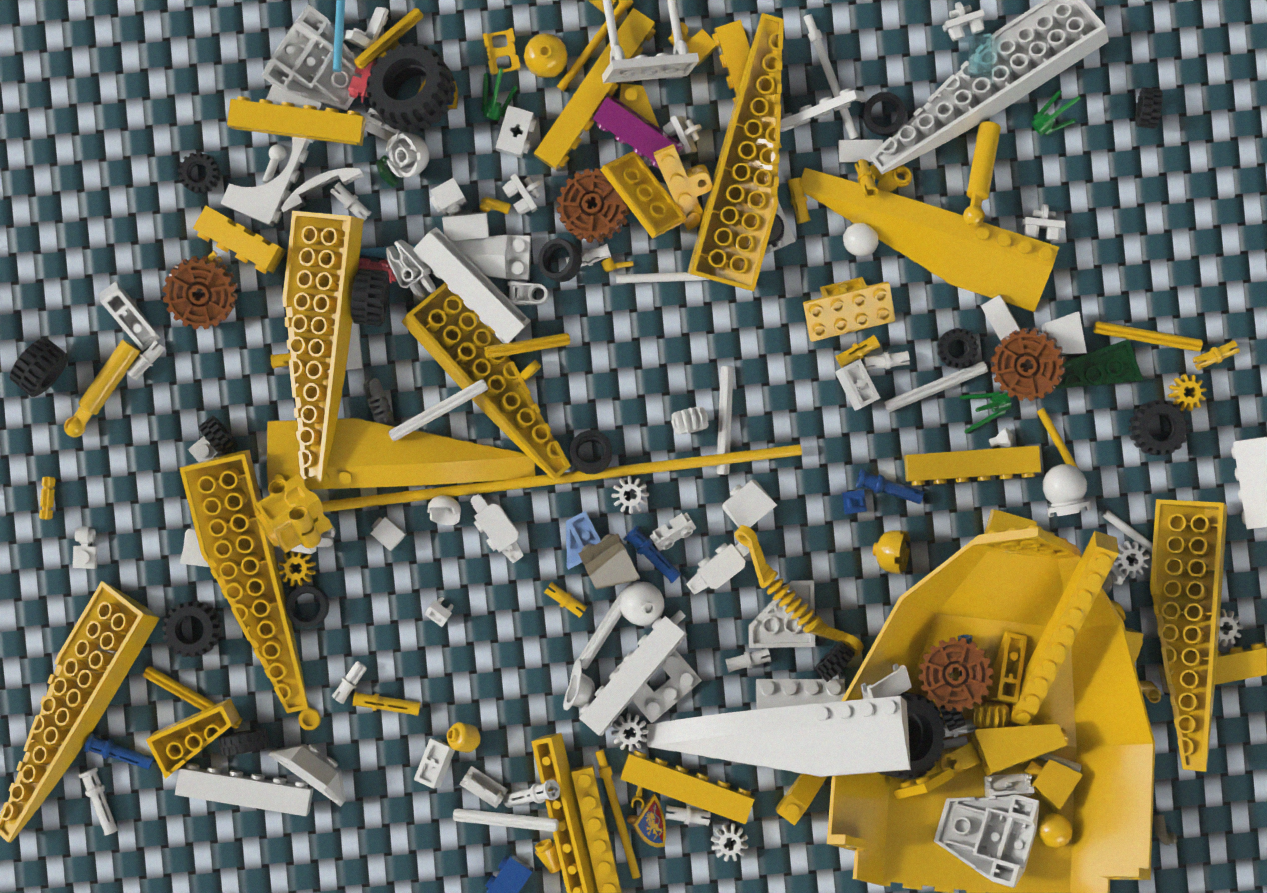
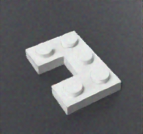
M676 649L661 665L670 678L655 691L646 683L632 700L651 723L702 681Z

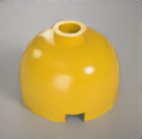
M538 34L530 39L525 47L524 59L526 66L532 74L539 78L555 77L567 65L568 54L566 46L560 38L553 34Z
M890 530L879 538L878 543H874L873 556H876L877 563L886 572L902 575V571L906 570L910 548L906 546V541L910 542L908 531Z

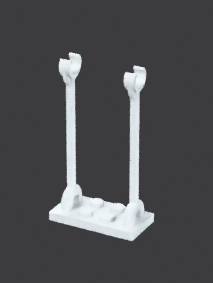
M603 0L611 46L610 64L602 74L603 84L689 75L699 62L698 53H689L688 46L683 40L676 0H667L675 43L673 55H669V53H660L654 57L638 55L631 59H625L624 51L619 46L612 0Z

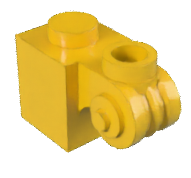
M680 22L682 37L688 46L689 53H698L699 62L696 65L698 67L717 47L713 39L703 28L695 36L689 37L688 26ZM672 31L670 37L668 38V41L674 46L675 43Z

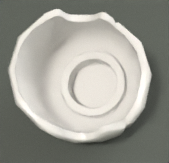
M854 223L847 227L843 234L845 248L855 256H868L875 252L879 244L877 232L865 223Z
M441 495L434 497L429 502L427 513L430 512V520L442 525H455L459 523L461 507L454 498Z

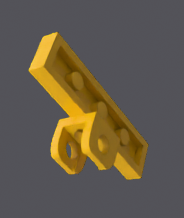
M674 144L653 152L674 202L687 218L684 222L687 231L700 226L704 211L697 197L709 192L713 188L711 176L706 165H696L685 170Z

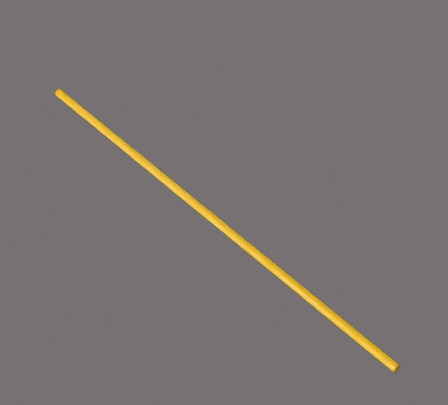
M801 444L607 467L604 471L597 474H585L581 471L564 472L555 481L547 474L321 501L323 505V512L430 500L441 495L455 497L802 455Z

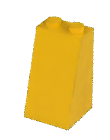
M1059 724L977 729L970 734L986 776L1060 750L1067 746L1066 741L1068 740L1065 729L1060 728Z

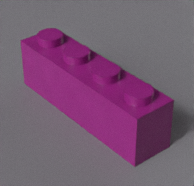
M614 96L606 97L593 118L600 129L615 134V139L620 143H628L634 147L633 151L642 157L647 156L652 160L651 164L658 169L660 168L653 152L674 144L679 154L684 146Z

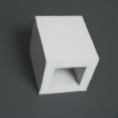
M384 517V519L378 518L372 525L374 530L370 533L390 551H393L407 535L389 517Z

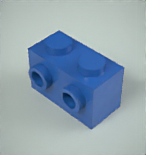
M512 853L509 858L504 856L497 867L500 869L496 877L492 875L485 885L488 888L486 893H519L533 872V867Z

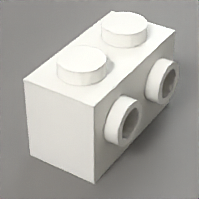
M454 177L430 190L433 195L430 197L433 206L437 212L442 211L444 215H455L461 211L460 207L468 203Z

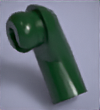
M383 155L380 160H377L376 166L380 177L393 188L400 180L387 168V159L389 158Z

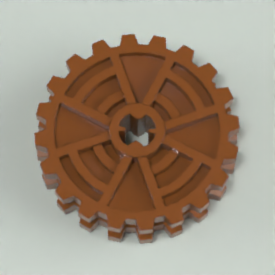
M595 168L594 172L584 169V174L575 173V178L573 180L568 178L566 180L567 186L561 187L560 192L562 196L557 197V202L560 204L557 207V212L561 216L559 218L561 223L564 224L571 235L574 234L581 241L584 238L588 243H592L594 239H597L598 243L603 242L605 237L608 239L613 238L614 232L619 233L621 231V224L626 225L627 219L625 216L630 214V209L605 175L601 173L600 169ZM595 202H596V203H597L596 208L592 207V209H591V208H590V205H591L592 203L595 205Z
M197 255L192 256L189 261L185 258L179 264H176L170 271L171 273L166 277L165 281L167 283L163 286L162 290L166 293L163 301L169 304L167 311L175 314L173 318L176 321L181 319L183 326L187 327L188 324H191L193 329H198L199 326H203L204 330L209 329L212 324L214 326L219 325L234 309L236 305L234 303L235 299L238 298V293L234 291L238 286L236 282H232L233 273L226 271L227 266L225 264L220 266L218 259L214 258L210 261L208 256L205 255L201 259H198ZM199 288L203 290L202 293L205 292L203 296H199V292L196 293Z
M1027 327L1022 328L1020 333L1015 330L1009 336H1005L1001 340L1002 344H998L994 349L997 354H994L991 358V361L995 363L991 367V372L996 373V377L993 379L995 382H1000V390H1007L1009 397L1012 398L1016 395L1020 401H1023L1025 398H1028L1029 401H1034L1037 396L1042 399L1047 395V392H1053L1056 388L1055 385H1058L1063 379L1060 375L1065 373L1066 368L1062 364L1066 361V357L1061 356L1063 348L1062 346L1057 347L1056 342L1058 340L1055 337L1050 339L1047 331L1039 333V328H1033V330L1029 331ZM1027 360L1032 361L1030 364L1033 363V366L1030 369H1027V365L1023 364Z
M952 637L949 642L940 640L938 647L932 645L930 647L931 653H925L923 656L925 663L919 666L923 670V674L919 675V680L924 681L921 688L923 691H928L927 698L930 701L935 699V705L938 707L945 705V710L952 711L953 708H956L957 712H963V707L971 710L974 708V703L981 704L983 702L981 697L983 695L988 696L990 693L987 690L988 686H993V680L990 679V676L994 674V671L989 668L991 664L990 659L984 658L986 652L983 649L977 650V644L973 641L967 644L965 638L956 641L955 637ZM954 669H959V672L962 671V676H959L958 681H954V678L950 677V673H954Z

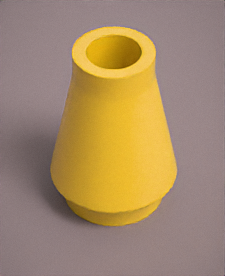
M545 839L535 845V854L548 869L549 873L553 874L559 871L561 866L555 843L551 839Z

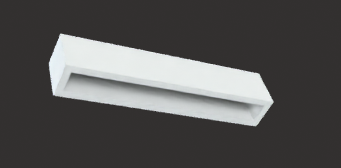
M437 227L429 231L413 249L417 258L421 262L426 263L436 277L444 280L448 284L449 290L454 294H458L464 300L465 306L470 310H474L479 315L481 322L490 326L501 341H505L508 344L531 321Z
M664 616L663 619L659 617L652 625L653 631L649 635L645 634L639 640L637 650L634 653L630 651L623 660L625 664L621 669L616 668L609 676L610 682L606 686L602 685L596 691L594 701L591 704L589 702L586 703L581 709L580 713L582 715L579 719L597 735L602 736L688 635L668 617Z
M186 763V766L179 768L175 795L307 816L310 813L314 787L308 786L307 782L295 781V784L287 783V779L279 777L269 780L265 779V776L261 774H252L251 777L244 776L243 772L230 770V773L221 772V768L208 767L207 770L199 768L200 765Z

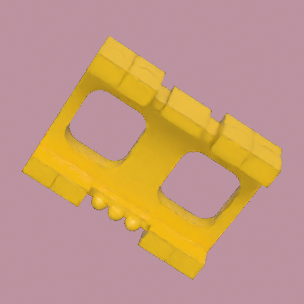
M513 28L483 34L485 48H487L490 74H498L499 69L496 60L504 56L511 58L512 66L503 69V73L521 69L514 45ZM498 35H506L508 44L506 47L494 48L492 38Z

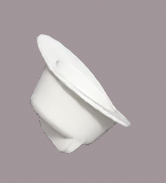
M577 659L573 666L570 683L564 698V710L570 709L571 706L583 708L586 703H591L594 696V682L590 677L582 673L580 659Z

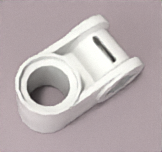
M509 281L507 284L510 286L509 300L514 305H544L549 300V291L542 284ZM537 289L544 291V297L541 300L533 298V293Z

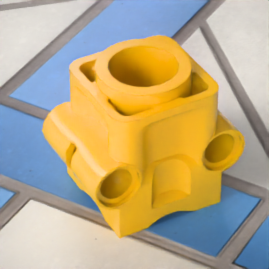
M297 474L288 481L284 479L272 481L268 486L270 495L254 504L259 513L256 519L270 542L275 547L279 545L285 553L301 543L305 548L316 547L321 541L320 535L333 527L328 517L323 514V505L314 492L306 488V482L300 474Z

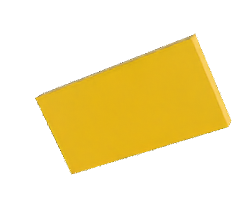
M634 151L603 165L600 169L652 239L686 221V216L641 157Z

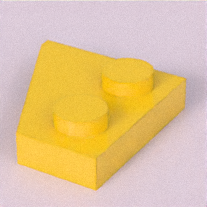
M621 83L620 101L659 127L643 85Z
M950 768L929 776L924 775L914 781L907 779L900 783L901 787L894 790L896 799L927 793L955 776Z

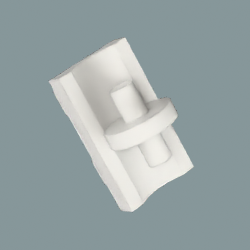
M961 2L955 3V10L950 11L949 16L950 18L958 17L945 22V25L942 26L944 32L948 31L952 41L964 38L962 26L968 24L972 35L982 32L984 30L983 17L985 16L983 9L965 15V13L972 11L971 6L963 7Z
M675 115L671 117V121L663 126V130L670 136L678 135L679 142L684 145L679 152V156L698 152L694 142L700 139L697 132L702 129L701 125L694 126L691 119L684 121L682 116Z
M516 173L510 176L511 180L502 188L508 198L518 192L521 194L523 199L513 204L519 215L525 214L530 210L532 213L538 210L529 194L532 193L535 199L541 196L537 190L542 185L540 181L533 183L530 177L524 180L528 186L525 188Z
M1043 204L1041 210H1033V216L1040 218L1025 217V219H1022L1021 226L1025 227V236L1037 239L1039 228L1046 229L1045 240L1048 241L1059 240L1061 230L1065 228L1066 222L1048 219L1055 218L1056 212L1049 211L1047 204Z

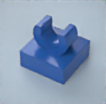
M864 489L841 493L844 514L867 511Z

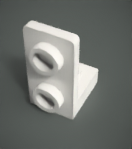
M376 7L366 32L357 28L344 30L343 39L362 49H367L379 39L380 31L388 20L389 10Z

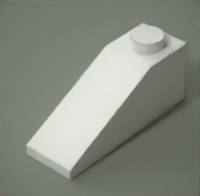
M117 281L99 293L102 305L142 351L153 344L155 340L160 339V336Z

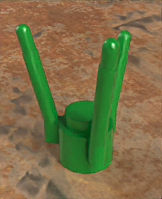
M499 68L493 97L489 101L488 73H484L481 111L483 112L482 117L490 120L499 121L500 116L505 117L506 109L517 90V86L512 88L501 108V103L497 102L503 68Z
M1058 90L1045 106L1033 116L1034 120L1031 121L1033 128L1040 136L1043 134L1048 136L1056 130L1075 123L1076 119L1073 118L1052 127L1055 124L1053 119L1074 105L1081 97H1075L1052 115L1048 113L1044 115L1062 93L1061 90Z
M999 391L993 393L961 395L959 397L961 400L992 398L989 399L990 404L978 407L975 411L980 412L992 409L995 412L966 429L964 433L967 434L994 418L1006 414L1005 410H1009L1012 407L1008 394L1006 392L1000 394Z

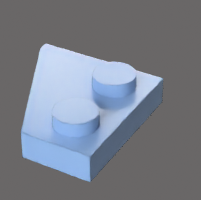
M586 511L566 521L568 569L582 563L578 553L582 551L584 546L587 544L596 545L601 542Z

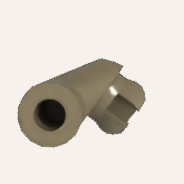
M1164 815L1153 816L1155 834L1164 845L1176 844V833H1168Z

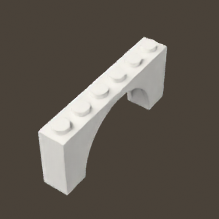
M273 84L266 100L273 101L275 105H281V102H289L295 104V107L303 108V105H311L317 107V110L325 111V106L322 103L280 90ZM292 137L291 157L279 176L264 185L256 187H240L229 183L221 204L273 227L275 223L280 221L282 216L281 207L291 195L289 189L292 183H296L300 174L298 168L301 163L306 161L309 153L307 148L309 143H313L314 140Z

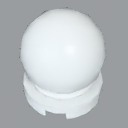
M1060 464L1052 467L1046 473L1043 479V492L1046 499L1052 503L1051 507L1046 508L1048 517H1053L1054 512L1057 513V516L1079 513L1080 510H1083L1082 507H1085L1086 511L1092 509L1091 500L1085 501L1083 498L1087 492V481L1084 474L1077 467L1070 464Z

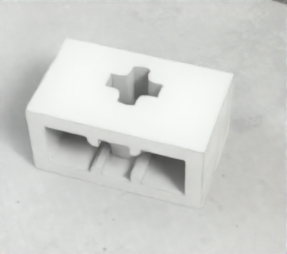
M508 105L495 147L496 150L519 158L523 157V153L527 154L531 143L528 140L530 132H534L537 120L534 119V113ZM518 127L522 134H518L516 138L512 131H516Z

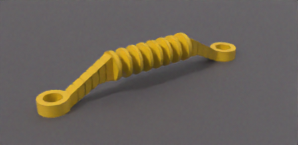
M741 525L734 535L742 545L749 548L760 587L765 588L769 586L766 593L770 595L775 592L772 599L776 601L781 598L779 606L783 607L787 604L786 613L794 611L791 615L792 620L800 617L797 622L798 626L806 623L803 628L805 633L839 642L843 641L855 653L854 656H858L864 649L862 642L853 635L828 627L819 615L812 618L814 609L805 611L808 603L799 605L802 597L799 596L794 599L796 591L792 590L788 593L790 585L781 586L784 581L782 577L775 580L778 572L766 563L756 533L748 526Z

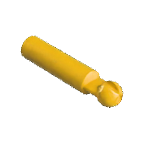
M981 122L978 127L967 189V196L971 199V203L963 213L964 221L971 227L979 226L985 219V213L981 206L982 201L989 198L1001 130L1000 125L995 122Z
M124 339L121 340L78 402L80 407L74 416L69 417L65 421L64 431L67 435L77 438L85 433L86 424L91 416L99 413L127 370L141 351Z

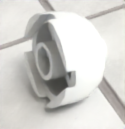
M402 133L394 135L389 139L386 152H389L390 159H387V164L396 176L406 178L416 176L427 167L429 150L427 144L420 136L412 133Z
M635 581L622 591L619 608L623 617L632 624L639 626L651 625L662 615L664 598L660 590L652 583Z

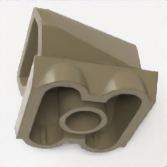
M608 534L603 537L600 543L596 545L587 544L578 553L596 590L640 579L619 534Z

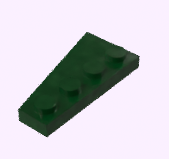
M1129 339L1065 361L1062 364L1066 368L1065 373L1060 375L1063 379L1058 385H1055V389L1143 381Z

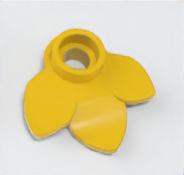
M874 164L869 166L871 173L873 172L875 179L879 181L877 189L892 192L897 187L904 188L908 186L912 180V174L904 164L884 174H881ZM897 176H903L904 180L898 179Z

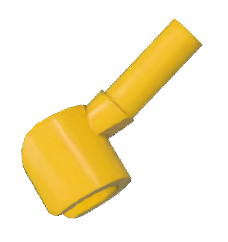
M612 257L601 262L606 272L634 266L633 261L614 263Z
M638 786L636 795L631 800L632 808L634 801L640 800L642 802L641 809H643V787Z

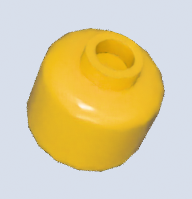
M457 722L447 732L448 745L452 750L470 753L480 743L479 731L474 725Z

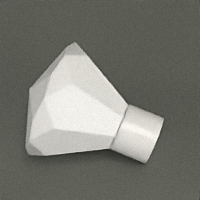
M1007 427L996 437L989 439L991 447L997 445L1013 447V434Z

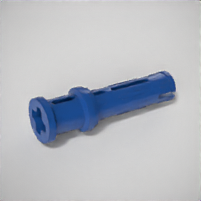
M865 469L860 470L856 481L857 488L864 487L873 490L876 494L882 492L917 504H921L924 496V491L886 480L883 475L879 474L876 476L867 473Z
M637 525L633 527L623 540L628 541L637 550V554H643L670 583H673L681 575V572L652 545V540L650 538L647 539L638 530L639 527Z
M93 733L90 734L84 752L88 753L91 751L102 755V758H115L147 770L151 768L154 760L153 756L116 745L113 740L109 739L107 741L95 737Z

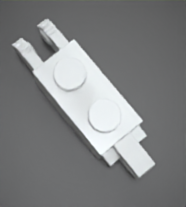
M473 495L470 500L471 505H473L477 512L474 516L476 519L474 524L480 533L484 531L489 539L486 541L493 551L496 549L498 552L502 551L512 563L518 561L524 555L517 542L520 533L500 504L492 503L489 505L482 495Z
M740 542L735 546L732 543L729 545L726 543L722 544L715 550L717 554L710 559L707 556L698 563L697 573L686 583L688 588L694 595L707 587L712 589L719 588L745 568L743 557L749 553V548Z

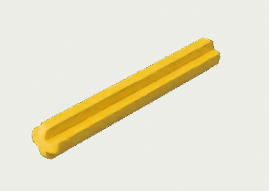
M419 8L411 10L355 58L354 63L359 69L366 68L423 19L424 15Z
M568 333L510 342L508 344L486 346L484 353L486 358L489 359L566 346L570 344V336Z

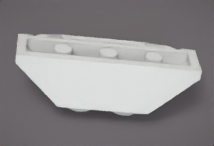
M300 744L277 748L270 752L269 756L299 776L341 807L344 804L346 796L341 769L337 767L338 763L330 757L325 758L319 754L321 751L312 744H309V746Z

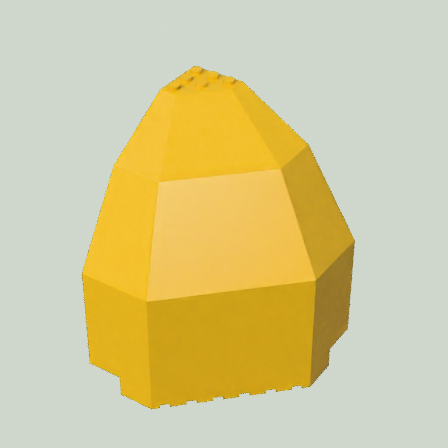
M1030 525L1028 529L1009 528L1006 532L991 530L988 531V534L978 535L899 597L841 701L863 699L861 684L866 683L867 686L875 684L893 673L892 666L896 663L899 667L904 665L907 668L912 687L905 692L920 694L927 698L928 691H923L921 688L924 681L919 680V675L923 674V670L919 666L925 663L924 654H930V647L932 645L938 647L940 640L949 642L950 638L955 637L956 641H958L959 635H972V641L977 644V650L983 649L986 652L984 658L990 659L991 664L989 668L993 669L1005 632L1027 636L1023 675L1082 557L1080 550L1076 545L1068 542V539L1055 536V533L1042 530V527L1037 525ZM1101 587L1031 726L1059 724L1060 728H1064L1068 736L1067 746L1050 754L1082 765L1079 773L1083 776L1062 808L1056 812L1064 815L1070 821L1072 826L1071 840L1062 847L1054 848L1047 846L1038 836L1037 824L1025 872L1015 888L990 881L934 842L947 798H985L983 776L986 775L981 764L968 771L954 775L955 777L927 793L896 799L894 790L901 787L900 783L907 779L886 776L878 772L832 776L827 844L855 851L853 879L890 887L891 882L902 883V888L922 890V886L934 887V892L954 893V889L965 890L966 893H1110V880H1151L1155 740L1124 622L1104 589ZM954 669V673H950V677H953L954 681L959 676V669ZM983 695V696L981 697L983 701H985V700H986V701H992V700L986 699L987 696H985V695ZM963 707L962 715L964 720L972 719L971 710ZM1008 720V725L1005 727H1017L1025 725ZM971 733L958 735V737L967 736L968 743H973L970 737ZM945 737L943 738V740L952 739L954 737ZM961 746L943 749L940 753V759ZM1038 758L1033 759V761L1039 764L1041 767H1043V765L1046 762ZM938 761L934 762L935 766L930 771H927L925 775L929 776L938 773L936 768ZM1030 761L990 776L1028 774L1024 770ZM947 763L944 764L945 767H950V768L953 767L951 763H950V764H947ZM1032 777V779H1030V784H1031V783L1033 782V780L1035 779L1034 777ZM1035 793L1027 797L1039 800L1038 821L1044 814L1054 812Z

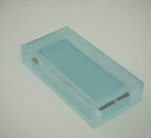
M991 33L969 36L970 78L992 76Z

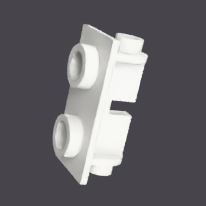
M371 108L368 113L363 115L366 119L365 130L386 141H389L394 135L407 133L391 128Z
M681 513L669 521L673 527L669 530L666 524L652 531L653 534L650 537L659 552L671 548L675 541L690 536L693 530L696 529L687 513Z
M473 766L470 767L459 784L495 808L501 803L508 791L507 788Z

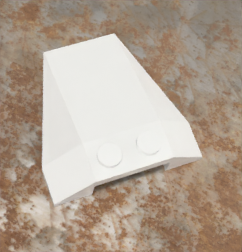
M308 4L276 49L261 77L280 90L348 110L355 99L349 96L348 91L352 77H362V75L354 73L356 68L354 60L357 57L343 42L342 71H333L335 30L330 25L331 22L327 17Z
M1020 795L1006 797L989 796L987 798H947L934 842L990 881L1015 888L1025 872L1036 834L1039 800Z

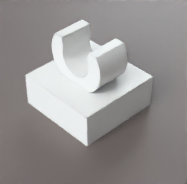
M443 597L439 598L437 602L434 600L425 613L427 617L441 627L447 622L453 609V604H450L448 608L441 605L444 600Z

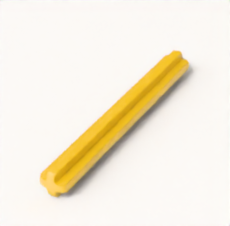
M1099 321L1095 322L1093 332L1096 334L1197 352L1201 351L1203 341L1200 339Z
M151 666L147 667L143 673V677L201 710L216 705L215 702ZM240 717L231 727L237 729L242 722V718Z

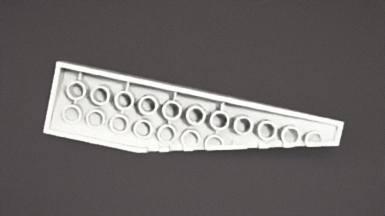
M1083 0L1042 1L994 32L990 36V40L984 46L981 45L976 50V54L969 61L966 60L961 65V69L955 75H951L927 99L928 102L922 108L919 107L913 113L914 116L906 124L903 123L898 128V132L892 138L889 137L870 156L871 161L880 173L884 174L961 135L1109 42L1107 27Z
M901 696L766 708L647 724L649 731L647 733V747L683 752L760 767H770L772 769L787 770L818 777L911 770L907 701Z

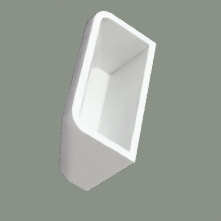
M1267 436L1234 441L1231 452L1237 464L1235 477L1240 483L1238 497L1239 501L1243 502L1242 521L1246 524L1247 529L1267 527Z

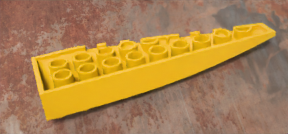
M445 282L411 310L402 320V324L462 390L484 379L488 385V390L472 398L474 403L555 481L571 465L558 441H555L548 423H545L537 403H534L531 398V392L515 363L511 361L508 355L486 358L484 348L486 346L502 344L501 341L493 335L495 331L490 326L481 322L479 315L474 310H470L465 306L464 300L458 294H454L449 290L448 284Z

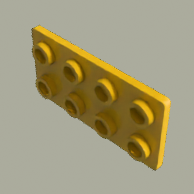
M863 277L834 283L820 287L821 298L803 302L809 338L812 342L896 320L891 288L888 281L867 286Z

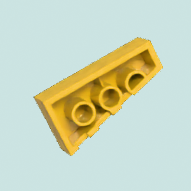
M231 698L151 734L146 741L165 779L240 719V716Z

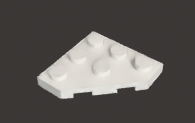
M791 580L788 583L790 588L787 592L795 590L796 594L793 598L801 596L802 601L799 605L807 602L808 607L805 611L814 609L812 618L815 617L814 580ZM781 598L776 601L772 600L748 625L749 648L815 647V635L803 631L806 623L801 626L797 625L800 617L794 620L791 619L794 611L786 613L787 604L783 607L779 606Z

